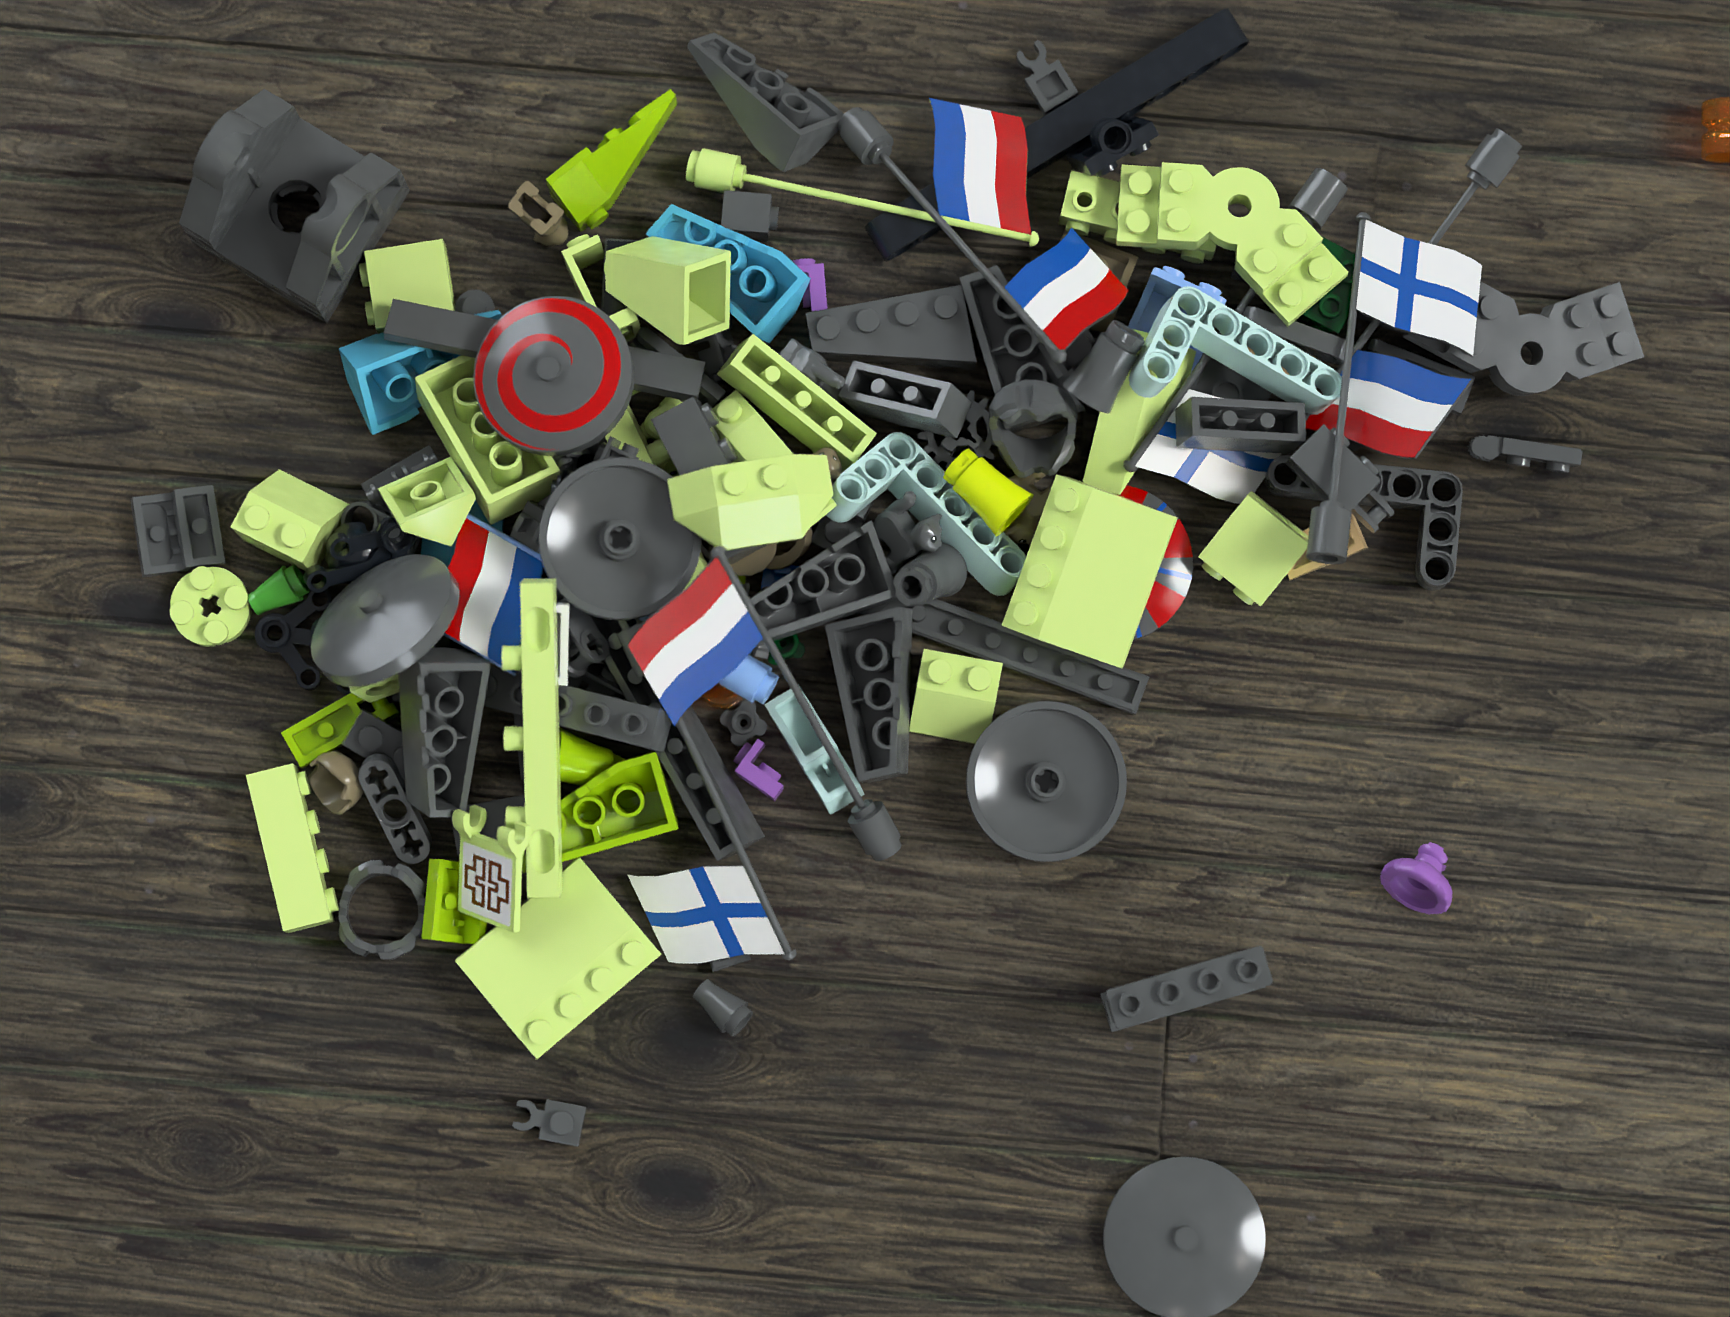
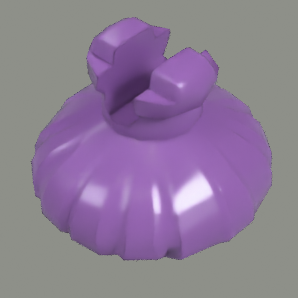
M1432 842L1423 844L1419 847L1418 855L1415 859H1394L1387 863L1381 872L1380 880L1385 890L1392 898L1407 908L1431 915L1446 912L1452 903V888L1448 880L1441 874L1446 868L1443 864L1447 862L1448 858L1443 852L1444 848Z

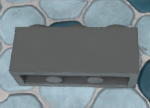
M854 360L846 376L845 384L838 395L861 416L953 438H958L972 404L952 383Z
M1190 397L1175 409L1177 448L1290 454L1306 442L1305 403Z

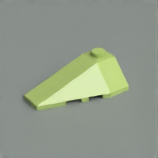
M1135 330L1145 341L1149 333ZM1164 338L1165 342L1172 346L1171 342ZM1188 349L1176 376L1158 395L1152 398H1144L1132 390L1129 384V371L1118 392L1111 412L1109 414L1099 412L1082 482L1113 494L1121 495L1135 473L1125 470L1124 461H1129L1190 375L1196 354L1195 350ZM1148 369L1152 376L1158 378L1152 370Z

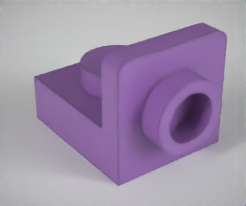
M809 258L794 260L793 262L811 278L802 298L803 308H811V312L827 309L824 263L815 264V259Z
M757 739L753 746L746 742L733 761L738 764L735 774L775 802L784 789V786L778 782L781 775L763 762L759 767L753 764L764 749V742Z

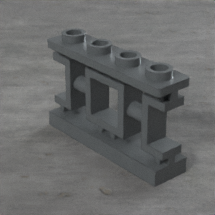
M1256 946L1112 988L1101 993L1100 997L1112 1033L1259 990L1271 985L1273 980L1263 947Z

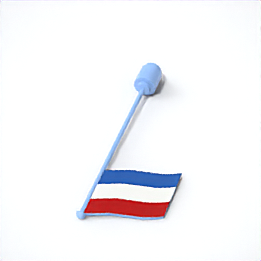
M468 513L458 533L454 555L448 566L449 571L456 578L459 586V603L453 620L443 635L502 668V647L519 646L521 642L520 583L523 579H541L543 564L539 553ZM645 616L638 619L643 622L646 621L650 616ZM748 654L739 666L722 679L719 684L751 703L756 700L764 704L775 688L779 676L772 673V667ZM505 670L514 676L516 674V670Z

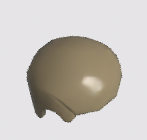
M337 751L320 754L310 763L311 767L314 765L316 767L308 776L309 784L315 795L330 812L342 815L361 799L363 788L358 778L360 769L352 759Z

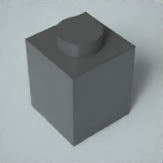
M724 190L721 226L753 240L769 242L770 230L777 231L779 207L772 206V194Z

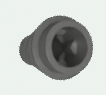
M709 979L705 980L693 994V998L699 1002L721 1033L727 1032L732 1037L737 1035L746 1026L753 1015V1011L748 1008V1002L720 988Z

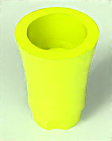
M969 448L965 449L948 466L943 476L953 486V490L984 520L996 537L1001 535L1022 514L1034 496L996 470L983 457L979 458Z

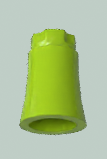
M559 726L561 782L582 786L616 762L626 760L614 754L612 750L577 737Z

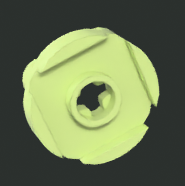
M201 566L193 569L192 572L181 578L171 595V619L185 638L200 646L212 647L235 640L243 633L251 617V605L248 601V592L244 583L235 574L220 567ZM212 596L218 597L217 605L221 608L218 615L210 613L208 617L203 616L204 608L201 606L204 599L210 600Z

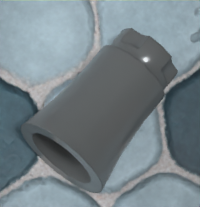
M1113 320L1106 332L1100 334L1079 366L1062 383L1063 386L1085 404L1109 414L1119 390L1139 357L1138 352L1145 343L1144 338L1123 323Z
M942 543L941 548L933 553L922 550L913 561L904 565L895 575L893 580L896 588L895 596L901 603L907 606L911 604L924 605L937 598L952 596L959 592L965 584L967 578L966 563L958 550L945 543Z

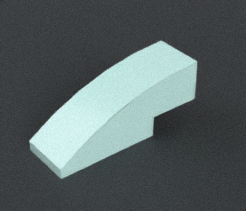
M789 689L764 704L829 814L831 815L852 803L854 800L792 690ZM802 691L812 711L818 719L821 727L823 728L825 734L831 742L834 750L840 758L843 766L849 774L852 782L854 783L856 789L862 797L865 794L860 786V783L856 779L855 775L853 774L845 759L841 755L836 743L832 739L831 735L827 731L826 727L824 726L816 711L812 707L811 703L807 699L806 695Z

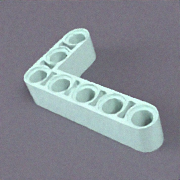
M1191 286L1178 289L1162 306L1139 352V357L1129 374V384L1132 390L1139 396L1152 398L1158 395L1176 376L1191 345L1286 402L1305 403V413L1311 415L1322 413L1339 398L1342 381L1340 374L1331 367ZM1179 307L1183 308L1186 311L1187 315L1184 314ZM1213 327L1217 328L1220 331L1221 335L1218 334ZM1164 338H1166L1167 340H1169V341L1171 342L1172 346L1168 345V344L1165 342ZM1247 347L1251 348L1254 351L1255 355L1252 354ZM1281 367L1285 368L1288 371L1289 375L1286 374ZM1148 369L1152 370L1158 378L1152 376ZM1316 387L1321 390L1323 395L1317 391Z
M902 432L889 434L841 473L833 483V496L831 498L837 506L826 514L831 520L839 523L851 520L887 489L897 499L903 498L907 491H912L916 494V501L914 506L908 510L919 521L936 514L942 515L939 521L942 528V543L951 545L959 551L965 560L967 570L986 590L1001 596L1008 594L1017 584L1026 559L1025 553L1006 536L1005 532L997 537L994 535L984 520L953 490V486L943 478L945 471L907 434Z

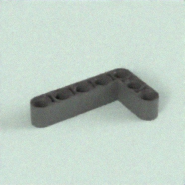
M1280 456L1273 460L1264 478L1265 485L1272 494L1280 497L1323 501L1293 471L1294 482L1292 484H1279L1274 477V470L1278 467L1290 469L1286 463L1291 456ZM1374 464L1379 471L1376 476L1381 480L1374 490L1391 508L1420 511L1415 563V578L1418 584L1430 591L1443 588L1454 577L1456 571L1463 493L1462 483L1457 476L1446 471ZM1397 479L1408 481L1412 487V495L1404 498L1398 496L1393 490V482ZM1436 483L1446 484L1452 493L1451 500L1443 502L1435 498L1432 490L1433 485ZM1367 497L1359 504L1374 506ZM1439 522L1445 525L1448 530V538L1444 541L1435 540L1429 533L1431 523ZM1429 561L1439 562L1445 571L1444 578L1441 580L1431 579L1426 573V563Z

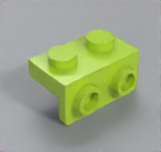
M429 859L421 939L456 944H475L485 935L487 922L458 911L459 862Z

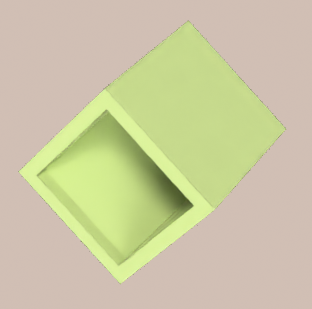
M651 236L606 251L604 273L606 275L605 290L675 343L685 345L729 329L731 251Z
M279 469L248 492L231 528L245 542L306 571L311 566H320L326 554L327 540L332 535V532L341 525L342 513L350 504Z

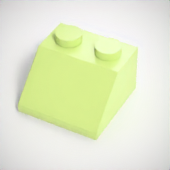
M924 649L909 732L975 744L982 732L992 723L1003 663Z

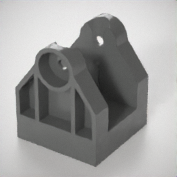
M263 89L237 109H230L224 113L208 133L192 169L193 177L179 224L195 245L328 323L360 272L359 264L366 262L364 251L375 248L410 190L400 169L371 152L363 156L301 119L293 105ZM314 191L315 194L313 196L319 203L320 210L306 219L302 232H284V227L279 222L277 214L279 208L277 201L280 197L284 198L290 193Z

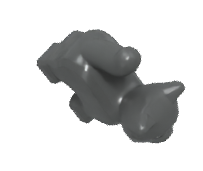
M792 338L779 355L842 405L844 401L838 395L845 384L846 378L828 367L826 360L820 354L801 345Z
M907 491L903 498L891 503L876 517L873 524L879 541L886 543L890 549L885 558L891 574L899 571L910 558L916 556L921 550L933 553L942 546V528L939 524L942 515H933L919 521L915 525L906 511L912 508L916 501V494L912 491Z

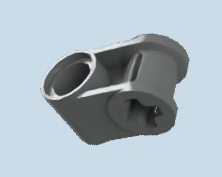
M564 598L557 601L559 603H569ZM569 603L568 676L578 678L587 672L589 665L592 663L604 661L610 651L606 638L599 631L592 617ZM595 644L597 647L590 651L589 648ZM576 655L577 658L570 662L569 659Z

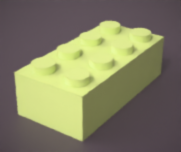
M461 355L416 376L417 399L449 455L473 490L476 502L487 521L492 525L523 510L527 501L538 503L551 494L552 481L554 479L557 480V476L560 475V469L552 456H542L523 451L511 445L496 433L483 416L475 396L473 371L476 358Z

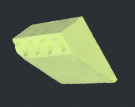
M1056 474L1002 626L1055 646L1123 668L1178 517L1076 479Z
M580 857L573 860L562 870L563 891L559 898H528L521 904L520 931L513 933L495 926L455 960L536 1059L542 1056L661 955Z

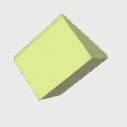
M448 457L378 488L381 497L402 531L451 547L476 500L473 490L452 457Z

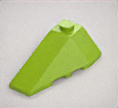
M671 89L635 113L628 121L629 128L626 130L613 128L604 135V139L593 153L586 147L546 178L551 197L580 232L588 226L590 229L596 228L609 216L607 211L620 195L677 105L676 95Z
M656 751L616 762L561 800L562 862L678 829L677 815ZM526 849L522 855V873L526 872Z

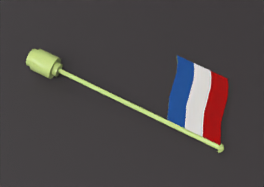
M929 98L935 121L933 178L938 212L941 217L951 226L1029 242L1030 247L1035 246L1039 241V236L1035 231L1031 233L1027 208L1028 147L1022 118ZM703 148L701 152L693 150L687 164L686 181L694 182L695 187L724 193V190L735 191L736 188H742L744 181L935 222L924 211L746 174L747 167L741 164V157L738 155Z

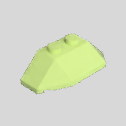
M790 454L711 466L667 479L673 520L685 526L714 547L723 546L726 550L802 539L833 496L827 455Z

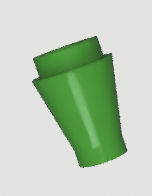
M293 564L288 568L282 566L255 591L248 594V601L257 615H261L266 611L302 601L303 595L309 593L310 589L304 581V575L296 565Z

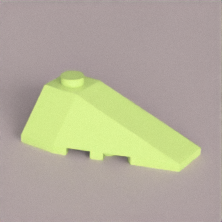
M737 390L712 408L719 421V424L715 425L714 428L720 440L726 437L736 453L737 459L732 461V463L793 454ZM832 498L811 526L837 506Z

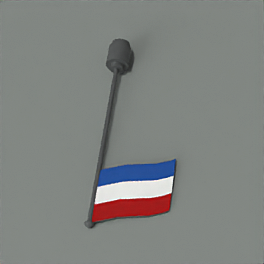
M855 107L847 111L840 118L837 127L840 131V137L863 164L872 165L883 162L1052 353L1053 362H1064L1067 357V348L1079 335L1112 314L1124 301L1129 290L1072 227L1056 246L1026 264L1003 287L889 158L894 139L870 111H864L860 107Z
M1498 128L1495 129L1492 135L1487 134L1465 164V167L1470 170L1466 177L1472 183L1428 242L1429 244H1438L1478 187L1484 190L1489 185L1495 188L1499 187L1520 158L1518 155L1522 148L1520 143ZM1373 319L1353 346L1344 436L1351 441L1385 455L1417 459L1473 380L1440 375L1398 357L1362 351L1361 348L1380 324V322ZM1339 365V367L1336 369V372L1340 374L1341 378L1343 372V365ZM1340 396L1322 413L1317 415L1305 413L1306 430L1317 431L1323 424L1329 430L1333 427L1336 428Z
M715 546L711 551L713 559L686 589L652 614L640 626L628 643L629 649L675 726L679 718L695 700L733 672L763 639L856 803L851 809L852 814L848 818V824L865 854L871 855L874 861H882L891 857L900 850L902 844L899 840L901 834L882 801L863 800L728 562L724 554L727 551L726 548Z

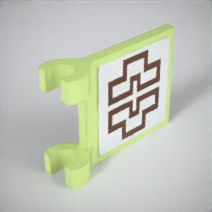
M471 805L469 808L470 813L460 809L454 810L452 823L460 835L458 911L513 933L520 931L522 855L531 840V825L518 821L514 823V829L501 826L498 828L497 840L480 834L487 819L485 808Z

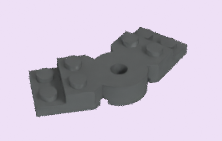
M1481 282L1473 358L1444 342L1404 332L1402 336L1469 373L1488 368L1490 372L1489 377L1492 382L1502 391L1516 396H1528L1543 392L1555 386L1561 379L1567 382L1575 381L1644 357L1620 282L1545 306L1540 314L1528 313L1519 315L1513 298ZM1523 345L1531 352L1532 359L1530 364L1525 363L1521 357Z

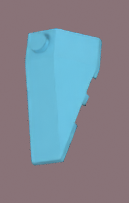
M673 204L666 209L645 233L648 237H660L731 251L730 313L752 334L767 343H770L795 315L811 279L783 252Z
M499 310L474 314L497 320L502 317ZM384 333L374 334L339 348L347 382L372 435L407 422L420 413L417 410L421 404L417 399L415 377L461 356L384 340Z

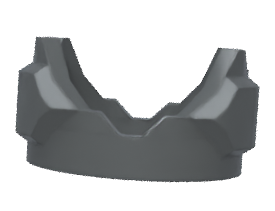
M1018 381L998 391L992 399L989 408V428L992 433L993 442L998 447L999 455L1007 467L1012 469L1016 476L1020 478H1026L1033 473L1041 472L1048 476L1056 474L1060 467L1068 463L1075 450L1073 440L1075 439L1077 428V407L1072 397L1066 391L1045 381ZM1058 414L1068 419V423L1059 433L1042 439H1029L1018 436L1006 430L1000 421L1001 419L1010 424L1021 415H1030L1040 422L1052 415Z
M370 860L355 867L349 874L348 884L343 890L339 903L340 927L338 935L340 940L352 952L364 957L371 953L379 955L382 960H395L411 952L415 947V942L422 935L426 898L424 881L412 869L399 863L394 868L385 866L381 860ZM377 876H393L401 879L412 890L417 900L418 919L412 931L401 940L384 945H372L361 940L350 924V900L356 889L365 881Z

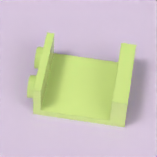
M585 234L568 242V249L561 252L582 301L597 307L579 270L604 259L605 254L598 234L589 238L588 234ZM625 308L609 316L618 326L627 342L636 337L641 327L634 311L630 308Z

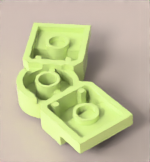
M1162 162L1161 167L1121 165L1117 246L1196 251L1209 238L1213 243L1224 249L1236 251L1234 269L1287 327L1348 275V271L1322 244L1323 238L1296 209L1280 208L1278 193L1273 184L1263 174L1253 169L1243 167L1230 168L1212 176L1203 165ZM1232 204H1242L1247 207L1249 214L1244 217H1235L1229 212L1228 207Z

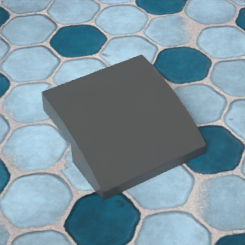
M213 485L174 489L171 493L131 498L130 502L142 578L190 571L201 566L211 567L225 563Z

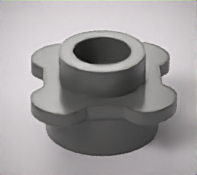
M743 700L740 707L732 711L725 710L720 716V722L729 729L732 735L731 742L735 746H744L748 739L753 738L755 735L762 736L767 730V723L760 719L756 713L755 702L751 703L748 700ZM742 719L748 722L745 727L740 725Z

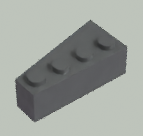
M896 607L825 625L858 782L871 783L908 774L913 609Z

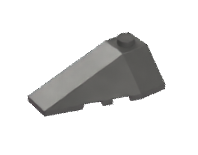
M715 32L689 41L687 45L688 50L755 149L765 156L772 166L785 172L808 163L839 131L837 127L838 122L844 113L817 91L809 87L806 92H803L786 82L789 76L779 69L775 73L763 69L755 64L756 58L753 54Z

